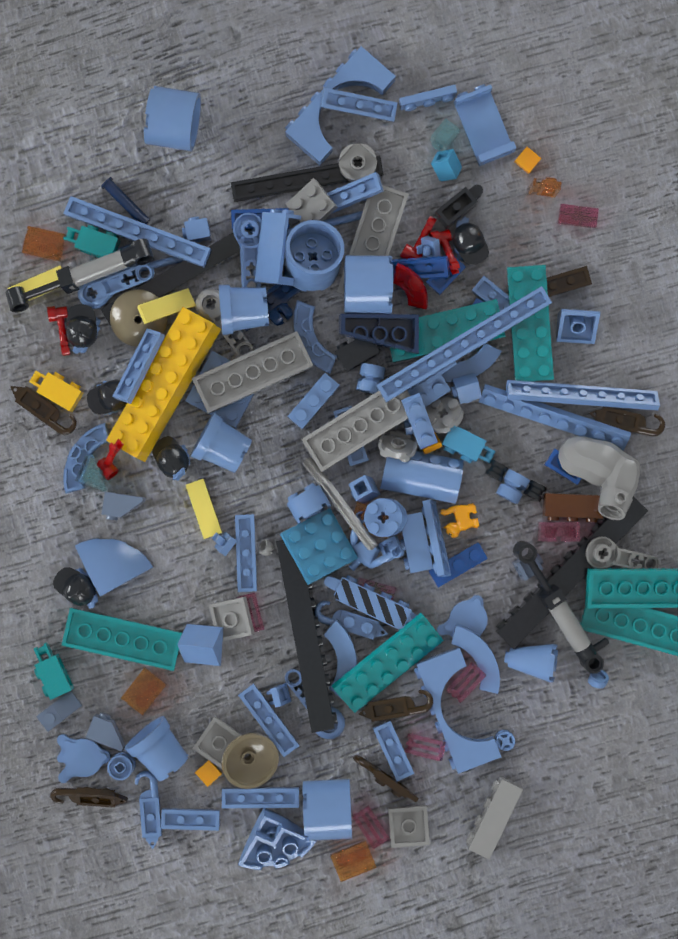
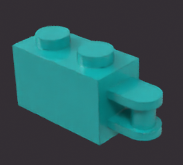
M88 225V227L81 226L80 230L67 227V235L63 237V240L75 244L74 248L77 251L97 258L118 251L117 248H119L121 242L116 238V234L106 231V233L99 232V228ZM75 233L79 234L77 240L73 239Z
M46 642L43 644L44 646L34 648L39 663L34 665V673L37 679H41L44 685L42 686L44 695L46 697L49 696L50 700L73 690L74 686L60 655H53L50 646ZM45 653H47L49 657L46 660H44L42 657V655Z

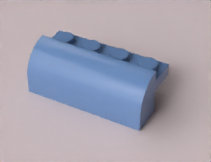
M416 451V454L408 462L386 457L380 489L456 504L462 480L464 460L429 453L424 454V452Z

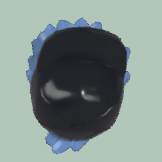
M466 216L461 221L458 220L452 237L457 259L465 261L469 265L483 262L489 255V249L483 233L477 225L469 223V218H466Z
M84 304L71 306L68 310L67 339L74 347L72 351L75 354L86 352L95 343L100 330V319H97L92 307Z
M120 380L103 381V384L96 385L95 388L88 392L87 403L93 413L111 415L112 413L120 412L126 406V402L113 397Z
M166 436L161 438L152 449V454L159 469L165 476L173 478V480L179 481L185 475L190 464L188 449H186L185 445H179L173 437Z
M65 567L56 574L53 580L54 589L69 602L77 606L88 605L89 608L95 607V603L98 602L97 590L87 572L84 573L81 568Z

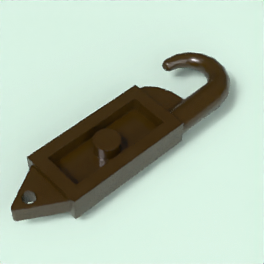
M11 386L16 399L15 402L53 430L62 435L71 434L75 430L77 421L72 414L69 415L72 421L71 426L64 428L57 423L60 417L58 408L28 386Z
M604 406L602 409L589 413L598 422L632 433L658 436L665 429V421L658 414H655L654 417L659 420L660 426L657 429L646 428L645 417L638 413Z
M419 690L420 694H424L427 697V703L421 706H416L413 699L409 696L372 701L368 703V706L359 715L374 722L425 713L432 708L433 697L428 691Z
M355 755L353 757L356 763L373 773L376 778L375 781L379 785L390 787L391 792L399 798L401 796L404 798L408 797L414 802L418 801L419 798L410 792L408 787L396 781L395 778L379 767H376L361 756Z
M56 788L50 793V798L60 804H63L64 801L58 799L57 795L69 796L70 800L77 803V805L115 808V805L126 803L128 797L108 788Z

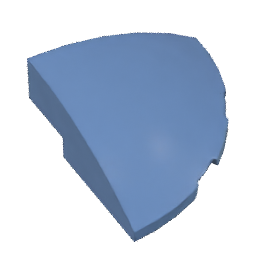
M96 538L75 545L99 596L105 595L153 568L142 552L120 540Z
M263 808L246 842L238 866L255 870H262L263 867L274 866L275 869L289 865L290 861L298 856L302 858L314 846L316 840L305 841L304 830L285 817Z

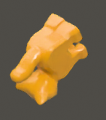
M474 503L455 505L440 511L441 515L444 516L451 513L454 514L456 522H450L443 527L452 538H457L461 531L473 527L479 528L478 518L470 519V513H477Z

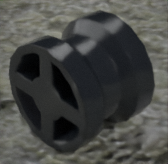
M492 459L490 462L491 466L485 471V474L502 482L503 474L509 468Z
M530 480L529 487L524 490L523 494L540 502L542 499L541 495L543 492H546L547 488Z

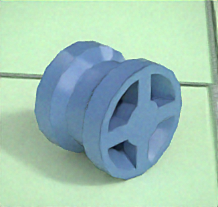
M500 730L496 733L495 741L500 750L509 751L514 747L515 738L510 731Z

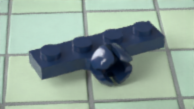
M276 284L266 291L268 318L276 326L284 324L281 313L287 321L292 317L293 311L287 302L302 290L294 286Z

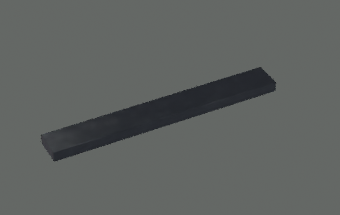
M376 156L377 165L375 172L379 176H383L381 157ZM362 159L353 160L355 167L362 166ZM339 163L230 183L233 200L238 202L300 191L313 178L321 186L350 181L342 175Z
M231 233L208 247L211 249V253L205 267L184 260L136 289L150 291L160 298L238 253L240 246L234 234ZM114 302L101 309L110 326V311Z

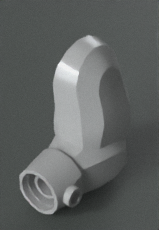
M575 436L566 440L560 447L558 454L561 467L568 474L602 487L598 504V511L602 516L611 520L625 518L638 486L640 476V463L638 460L607 441L584 436Z

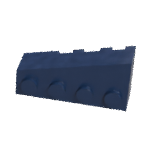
M340 314L339 335L411 354H419V315Z

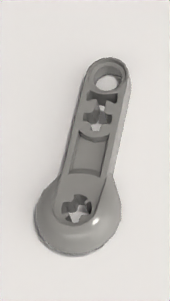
M216 289L204 290L197 296L195 302L198 315L218 326L222 333L219 291ZM209 300H211L212 302L213 300L216 301V303L214 304L215 309H207V302ZM241 330L234 331V333L239 332L237 334L240 341L244 339L245 341L239 343L236 348L234 345L237 342L233 338L229 339L231 335H223L239 357L242 356L240 354L242 346L246 345L250 347V352L254 351Z
M607 537L592 539L586 548L587 561L597 569L613 565L630 569L647 568L646 563L649 559L653 560L651 568H659L660 566L657 557L619 548ZM603 550V555H599V551ZM636 558L640 560V563L631 562V560Z

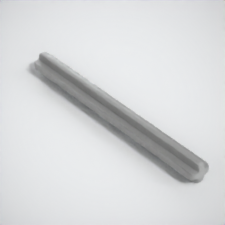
M307 458L303 462L305 468L317 484L321 486L324 493L367 550H373L377 546L376 541L326 475L320 471L313 458Z

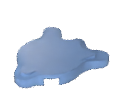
M474 595L466 601L457 603L452 608L448 620L437 627L438 634L450 635L453 638L457 624L472 630L481 637L488 620L483 606V598L479 595Z
M60 734L57 738V743L61 747L57 761L66 765L58 775V780L61 783H66L72 777H89L94 775L111 758L108 750L103 749L90 739H72L65 734Z

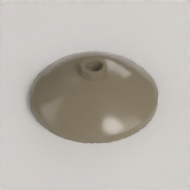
M142 289L130 290L120 295L110 311V324L114 334L122 342L138 347L147 328L163 334L167 326L168 316L144 324L143 320L140 323L134 320L136 316L141 317L137 308L138 305L158 299L159 297L150 291Z
M259 733L241 735L234 739L224 751L222 757L223 773L227 780L236 787L243 789L259 787L274 775L279 762L278 750L275 744L265 735Z

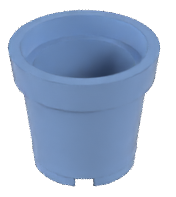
M219 285L223 335L234 334V331L269 326L266 287L239 288L230 287V285Z
M213 413L199 436L190 457L197 460H206L235 473L245 453H247L252 440L222 421V417Z
M165 716L158 717L142 728L124 748L132 757H136L158 781L168 778L169 775L167 773L176 772L188 759V754L170 730V724Z

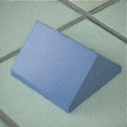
M561 309L557 316L556 341L595 344L600 311Z
M187 624L177 644L184 662L221 666L224 627Z

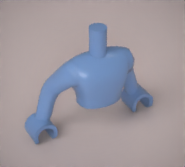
M364 511L356 513L357 518L361 521L362 524L364 523V519H361V514ZM351 531L350 544L358 557L357 560L349 565V568L353 571L361 563L372 569L392 558H399L404 555V551L397 555L395 551L399 546L391 548L389 553L377 558L381 551L379 545L377 544L373 550H367L361 541L358 542V536L355 532Z

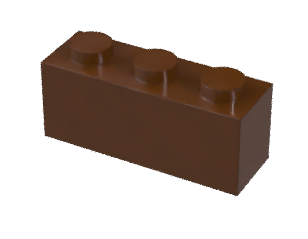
M543 493V516L548 517L547 520L559 521V517H567V521L578 522V518H586V522H597L598 519H603V516L598 511L600 495Z

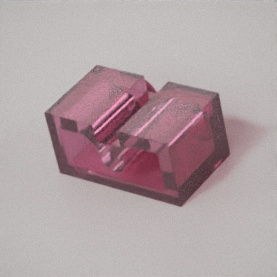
M538 522V541L557 542V537H561V541L580 542V522Z

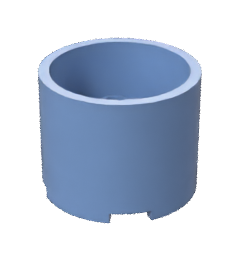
M154 86L150 90L146 105V126L148 127H144L145 144L192 152L196 143L200 121V93Z
M308 220L298 224L291 230L286 240L283 270L285 277L294 278L293 286L305 292L307 290L322 291L334 283L344 255V242L337 229L324 221Z
M345 255L344 314H392V256Z
M350 779L303 781L305 841L352 839Z

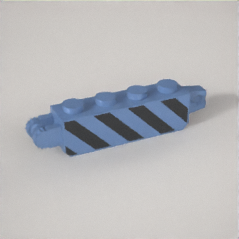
M347 575L346 578L342 576L341 580L332 576L324 578L325 586L335 591L334 596L337 601L396 629H402L417 616L409 608V603L399 600V602L391 600L392 595L383 591L381 594L374 592L375 587L366 583L362 586L357 583L358 579Z

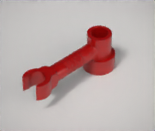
M432 216L428 218L414 247L409 244L405 245L400 254L402 259L422 257L423 254H417L416 247L422 245L421 238L429 235L437 219Z
M450 230L430 232L429 236L439 239L445 255L448 256L451 274L459 273L458 268H460V265L454 257L449 241L452 240Z
M67 306L47 307L49 322L57 321L62 355H70L65 328V318L68 316Z
M119 439L115 444L110 443L107 457H103L96 464L102 470V475L107 480L112 479L119 472L118 468L112 463L116 454L124 446Z

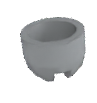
M264 539L258 547V552L264 556H270L273 554L271 552L272 549L275 550L274 544Z

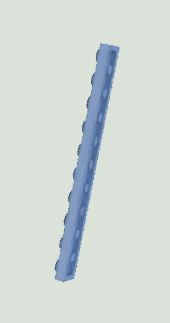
M541 286L377 384L376 387L385 402H388L547 307L552 301Z

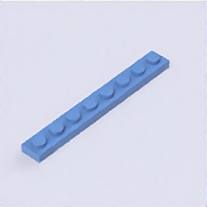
M70 196L63 213L65 216L132 241L147 239L150 248L201 267H205L211 253V249L72 196Z
M507 380L506 382L507 399L645 410H658L660 407L658 391Z
M487 384L484 385L481 393L482 398L479 399V403L578 436L613 443L623 451L631 436V432L541 402L507 399V392L505 390Z

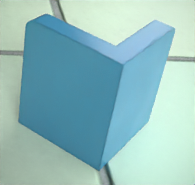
M454 149L437 152L431 162L439 181L457 179L462 169Z

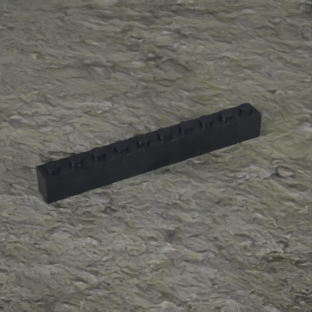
M633 496V501L625 518L611 520L604 517L605 519L600 524L597 522L590 529L592 533L587 538L585 536L577 542L578 547L574 551L570 550L563 557L565 560L560 565L556 564L550 570L552 574L546 579L549 585L555 584L566 596L587 575V570L593 568L586 559V548L589 542L596 537H607L617 544L648 510ZM599 551V555H603L604 551ZM539 582L536 585L538 588L534 592L530 591L523 598L524 602L521 606L516 605L510 611L511 616L507 620L502 619L496 626L498 629L495 632L513 649L550 613L539 597V594L544 591Z
M279 540L276 541L311 732L335 729L334 724H337L338 720L336 712H332L331 709L334 699L333 694L328 693L327 686L331 685L329 673L325 674L324 666H327L325 654L321 655L320 647H323L322 636H318L316 629L320 628L318 616L314 617L313 609H316L315 598L310 597L309 590L313 589L312 583L309 585L306 583L284 541Z

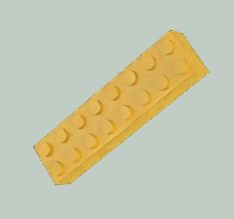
M182 307L160 345L132 403L126 404L106 441L115 444L119 439L124 444L121 450L146 462L221 329L207 319Z

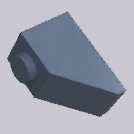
M105 492L101 515H106V519L117 521L118 517L126 516L145 502V498Z
M537 554L535 562L540 570H543L541 565L544 562L541 556ZM519 559L512 562L520 579L526 581L534 576L528 563H523Z
M69 691L36 717L47 732H49L79 709L82 704L73 692Z
M100 712V714H95L86 738L123 751L126 745L115 720L110 719L111 716L106 713Z

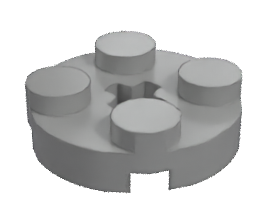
M362 143L350 144L341 152L339 168L342 175L349 181L354 182L376 171V155L368 145ZM362 159V166L355 167L353 160Z
M450 397L437 399L426 410L435 433L451 431L450 428L453 426L457 427L461 423L464 415L458 400Z
M390 431V434L385 435L384 433L380 436L378 447L381 456L408 462L416 454L418 444L416 440L415 442L411 440L412 436L409 434L406 435V433L401 431Z

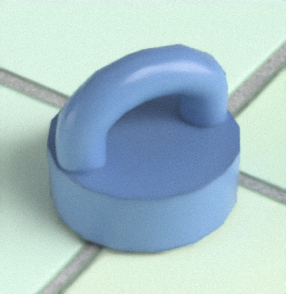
M603 670L595 674L590 673L588 683L594 688L601 689L607 685L609 676Z

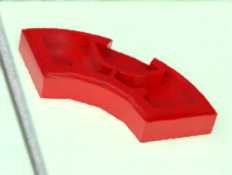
M398 263L393 283L405 291L409 306L426 310L428 308V294L423 281L413 270Z

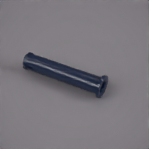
M112 177L108 178L101 185V188L105 189L136 221L144 224L149 223L151 219L112 181Z

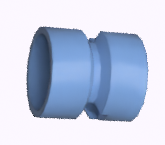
M361 363L359 374L362 377L358 379L356 390L370 394L378 392L379 390L376 385L381 383L380 380L384 379L386 368Z
M508 469L503 478L505 482L500 484L496 494L518 504L522 497L521 491L526 490L530 480Z
M126 751L116 753L107 766L109 775L118 781L127 779L135 770L136 760Z

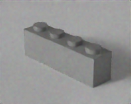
M501 776L499 780L494 781L491 787L493 792L490 798L487 797L483 804L485 809L482 815L479 814L475 820V830L470 832L466 839L468 850L489 860L523 791L520 785Z

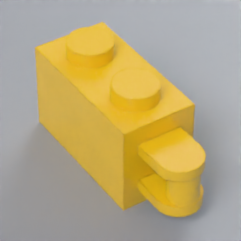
M35 370L29 382L39 387L36 392L73 413L84 392L80 391L81 386L72 381L68 384L63 381L65 377L57 372H54V374L48 372L45 376ZM40 377L44 378L41 385L38 384Z

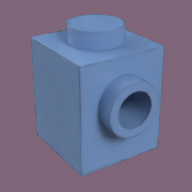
M191 217L188 218V221L184 222L185 227L182 228L184 239L195 243L212 240L207 218Z
M475 373L452 379L454 386L451 387L453 398L457 397L460 404L470 403L473 400L482 398L479 381Z
M363 475L349 483L351 494L355 501L365 504L381 495L373 478L367 475Z

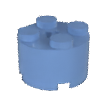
M312 483L304 488L305 491L299 495L294 493L287 498L289 501L287 506L297 524L301 523L300 520H307L325 511L324 507L326 505L328 508L331 507L320 485L316 486Z
M379 498L367 505L364 522L371 534L378 537H392L399 534L405 527L407 512L395 499ZM388 515L389 519L383 520V516Z

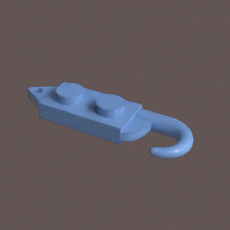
M321 601L316 605L315 616H318L319 622L331 626L337 619L347 632L372 640L376 637L388 635L377 620L343 609L336 611L333 617L329 618L322 615L320 611L322 606L330 605V601Z
M142 771L136 776L135 785H138L140 778L148 777L151 788L144 791L139 798L142 838H145L151 848L154 849L159 837L162 836L158 781L150 771Z

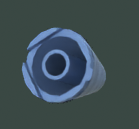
M545 644L516 647L515 649L510 648L509 652L506 651L504 662L508 663L509 668L554 683L553 671L556 672L558 650L556 649L558 645Z

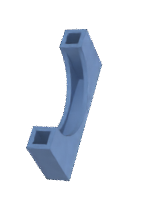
M361 46L358 50L354 49L351 52L348 62L346 64L342 63L336 70L337 74L333 78H328L323 87L339 90L348 86H365L379 92L383 96L395 82L396 76ZM323 90L320 93L316 92L312 96V102L308 107L304 106L298 113L299 117L295 121L291 120L285 128L286 137L319 166L333 152L319 126V116L322 109L320 103Z
M456 647L417 662V668H414L417 679L422 678L424 686H421V689L428 691L433 697V706L430 709L431 715H436L438 722H435V726L439 734L443 733L445 740H442L445 752L449 751L452 758L448 760L452 770L456 769L459 774L501 758L493 736L483 739L462 736L450 728L443 718L441 711L443 689L448 680L457 671L467 666L460 648Z

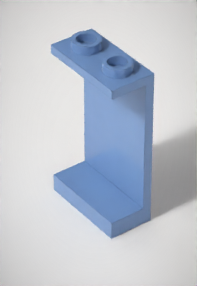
M485 84L476 87L473 92L468 93L466 91L458 94L454 101L455 108L479 166L512 154L516 150L515 143L510 141L492 97V86H485Z
M271 209L270 212H262L255 282L293 286L294 278L282 277L288 220H301V216L294 215V211Z

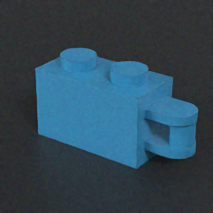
M458 426L450 428L451 431L447 432L441 443L444 446V451L452 455L456 452L462 455L460 459L471 463V461L476 462L479 458L490 464L496 451L485 446L486 440ZM482 449L487 451L485 457L480 455Z

